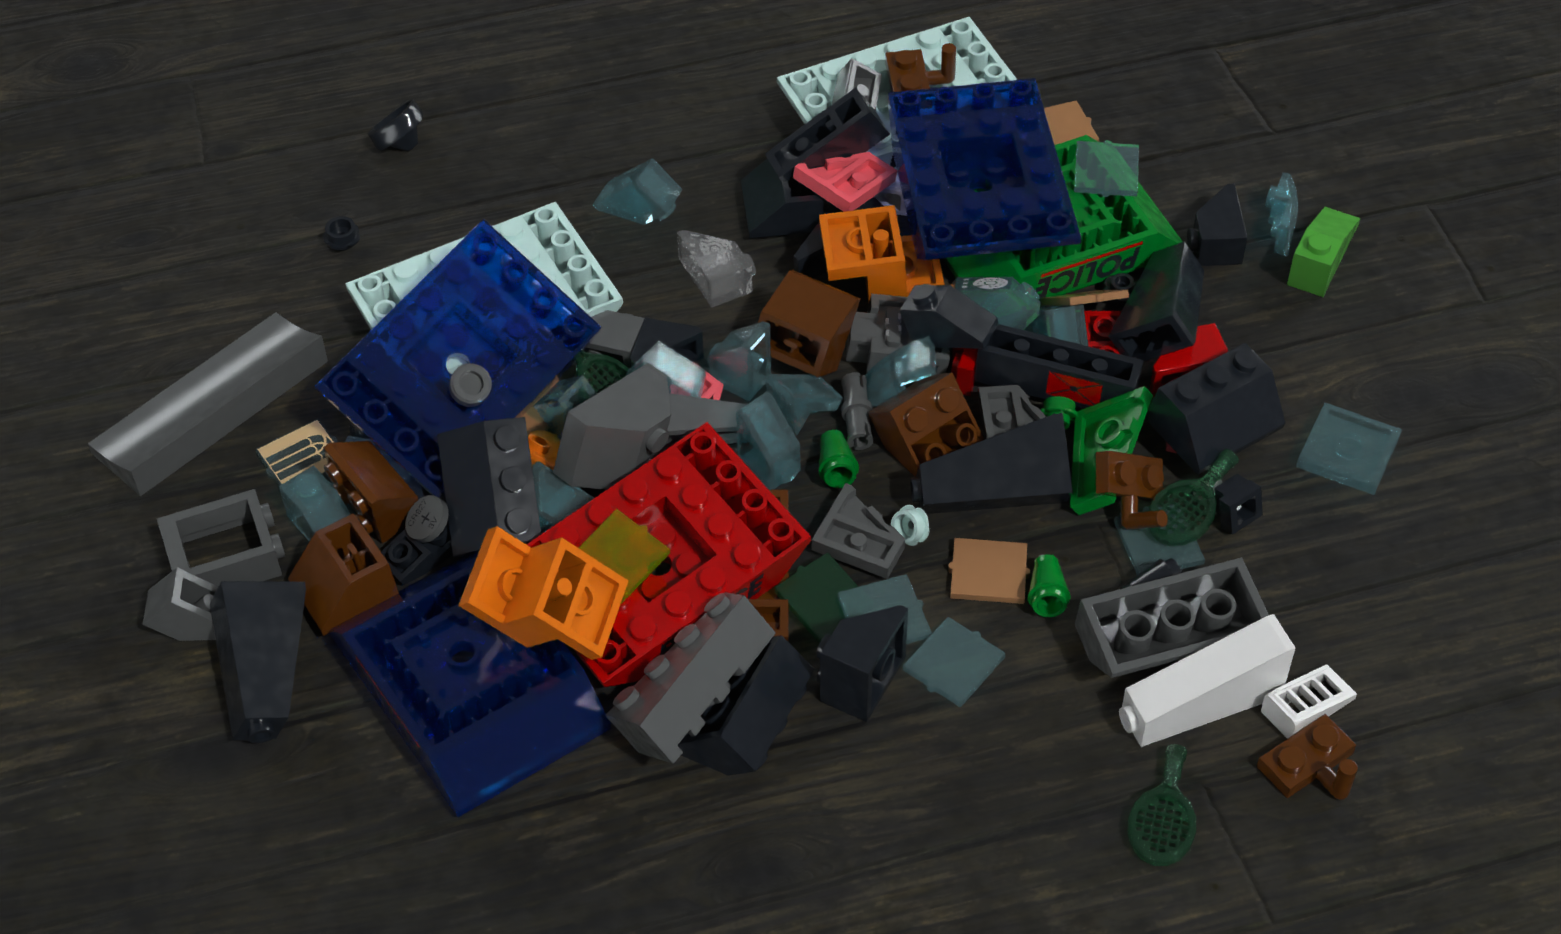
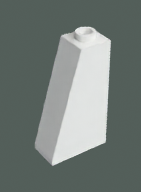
M1275 615L1266 616L1125 688L1122 708L1119 709L1121 723L1128 733L1133 732L1139 745L1143 747L1261 705L1265 695L1286 684L1295 646Z

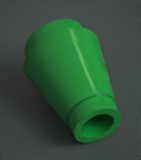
M828 430L820 438L819 476L830 487L843 488L845 483L852 484L859 471V464L843 433L839 430Z
M1045 554L1037 557L1034 561L1028 602L1038 615L1055 617L1065 611L1071 596L1059 565V560L1053 555Z

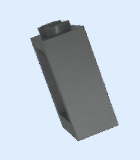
M255 489L157 518L172 571L178 567L216 586H219L221 581H266L282 576L278 559L286 557L278 533L269 534L268 528L275 526L268 502L260 505ZM250 522L255 523L262 546L190 568L183 543Z

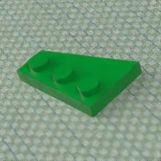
M1145 386L1077 411L1078 417L1075 419L1071 482L1073 493L1071 495L1070 507L1078 515L1115 503L1117 496L1096 494V452L1133 453L1153 397L1152 393Z

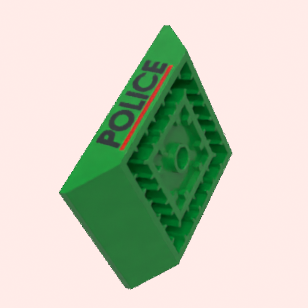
M1088 135L955 176L917 216L918 222L926 233L934 232L939 254L967 297L996 317L1041 302L1040 298L1063 295L1105 281L1111 275L1129 273L1144 268L1153 252L1183 242L1117 152ZM1052 207L1053 209L1061 212L1053 213L1047 211L1046 209ZM983 278H1002L1008 281L1006 286L993 289L978 288L983 285H973L976 280Z

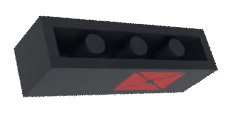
M998 324L985 349H978L974 381L991 386L1019 385L1027 395L1042 399L1053 396L1066 397L1075 402V407L1085 409L1138 389L1144 360Z

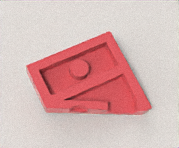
M864 152L853 154L846 158L835 157L826 159L825 166L808 169L805 163L797 164L794 167L793 178L845 212L857 209L893 184L898 170L872 153Z

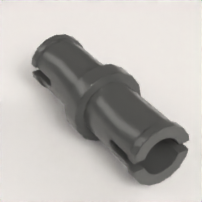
M858 372L846 374L841 380L844 395L841 416L846 421L847 443L849 447L852 448L854 446V450H864L873 444L870 417L868 415V412L873 409V405L868 401L867 378L865 375L860 377Z

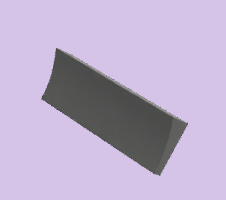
M275 312L90 441L88 446L91 454L139 496H142L327 363L328 359L322 335L301 329Z

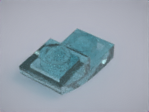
M1283 172L1278 187L1270 186L1265 207L1271 208L1268 221L1269 224H1272L1270 236L1277 237L1273 252L1288 256L1297 221L1298 197L1291 175Z
M929 336L892 352L873 366L865 375L867 378L868 401L871 402L873 407L881 405L905 390V384L936 375L935 346Z

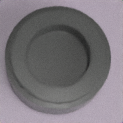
M472 363L458 367L453 372L449 383V390L453 399L466 407L482 404L488 398L492 387L491 377L486 369Z

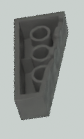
M725 592L712 598L704 608L706 613L695 624L684 627L674 639L675 644L664 655L657 656L647 664L644 669L645 675L634 686L625 688L615 697L613 701L614 707L606 714V717L638 753L674 764L683 753L678 747L681 740L686 734L690 736L697 735L706 723L701 718L703 712L707 707L722 703L731 691V685L728 680L732 675L739 676L744 674L775 635V631L744 595Z

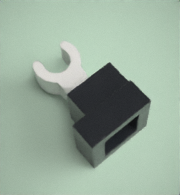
M1213 470L1207 471L1208 484L1192 480L1193 495L1200 500L1215 502L1216 515L1220 517L1221 528L1233 535L1263 516L1261 486L1236 474L1222 482L1220 475Z

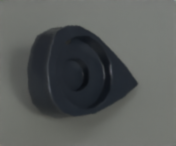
M414 99L404 101L369 131L368 136L378 150H383L389 146L404 151L413 149L418 144L417 125L423 118L422 109Z

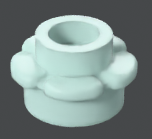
M906 505L892 517L891 526L905 538L907 545L915 546L918 542H924L929 535V521L923 509L915 508L913 505Z

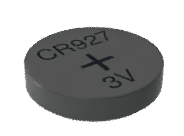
M434 495L420 498L414 503L407 514L405 523L407 534L421 543L434 540L441 534L447 524L449 515L447 504Z

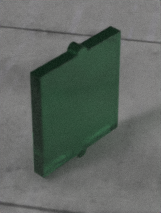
M828 552L806 567L799 566L794 575L774 588V592L780 599H788V608L819 644L825 634H833L841 620L867 614L875 607L873 602Z

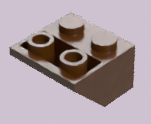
M789 270L761 311L750 348L816 377L835 372L838 369L861 298L797 271Z
M953 373L927 375L868 412L884 448L915 477L920 464L985 440Z
M371 441L333 442L323 447L327 459L324 470L334 483L330 486L332 494L343 507L347 504L351 506L367 533H373L383 544L406 528L407 514L414 503L419 500L418 496Z
M354 513L316 531L288 577L289 582H305L304 607L323 636L400 597L389 563Z

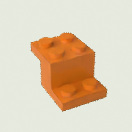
M895 205L819 215L829 281L864 277L868 302L870 301L871 293L908 297L915 285H945L934 232L901 236Z
M496 526L488 529L458 606L527 648L558 639L587 658L594 660L603 656L629 580L562 537L531 548Z

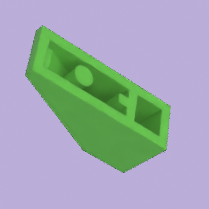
M1324 207L1307 227L1294 253L1287 285L1324 297L1359 225L1360 218Z

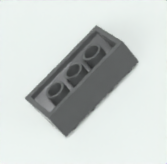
M1241 557L1081 599L1074 625L1089 661L1110 678L1184 659L1269 616Z

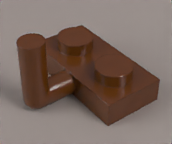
M947 43L942 46L941 70L926 71L921 49L885 53V65L895 112L932 108L930 85L949 84L955 80L956 46L954 44Z
M1114 451L1096 452V494L1121 497V522L1123 527L1132 530L1166 526L1168 517L1165 511L1138 512V499L1148 501L1163 500V459Z
M1324 714L1261 756L1257 768L1286 798H1289L1317 779L1336 799L1342 800L1348 797L1358 770L1357 764L1353 760L1347 759L1353 755L1356 744ZM1339 764L1336 773L1332 768Z

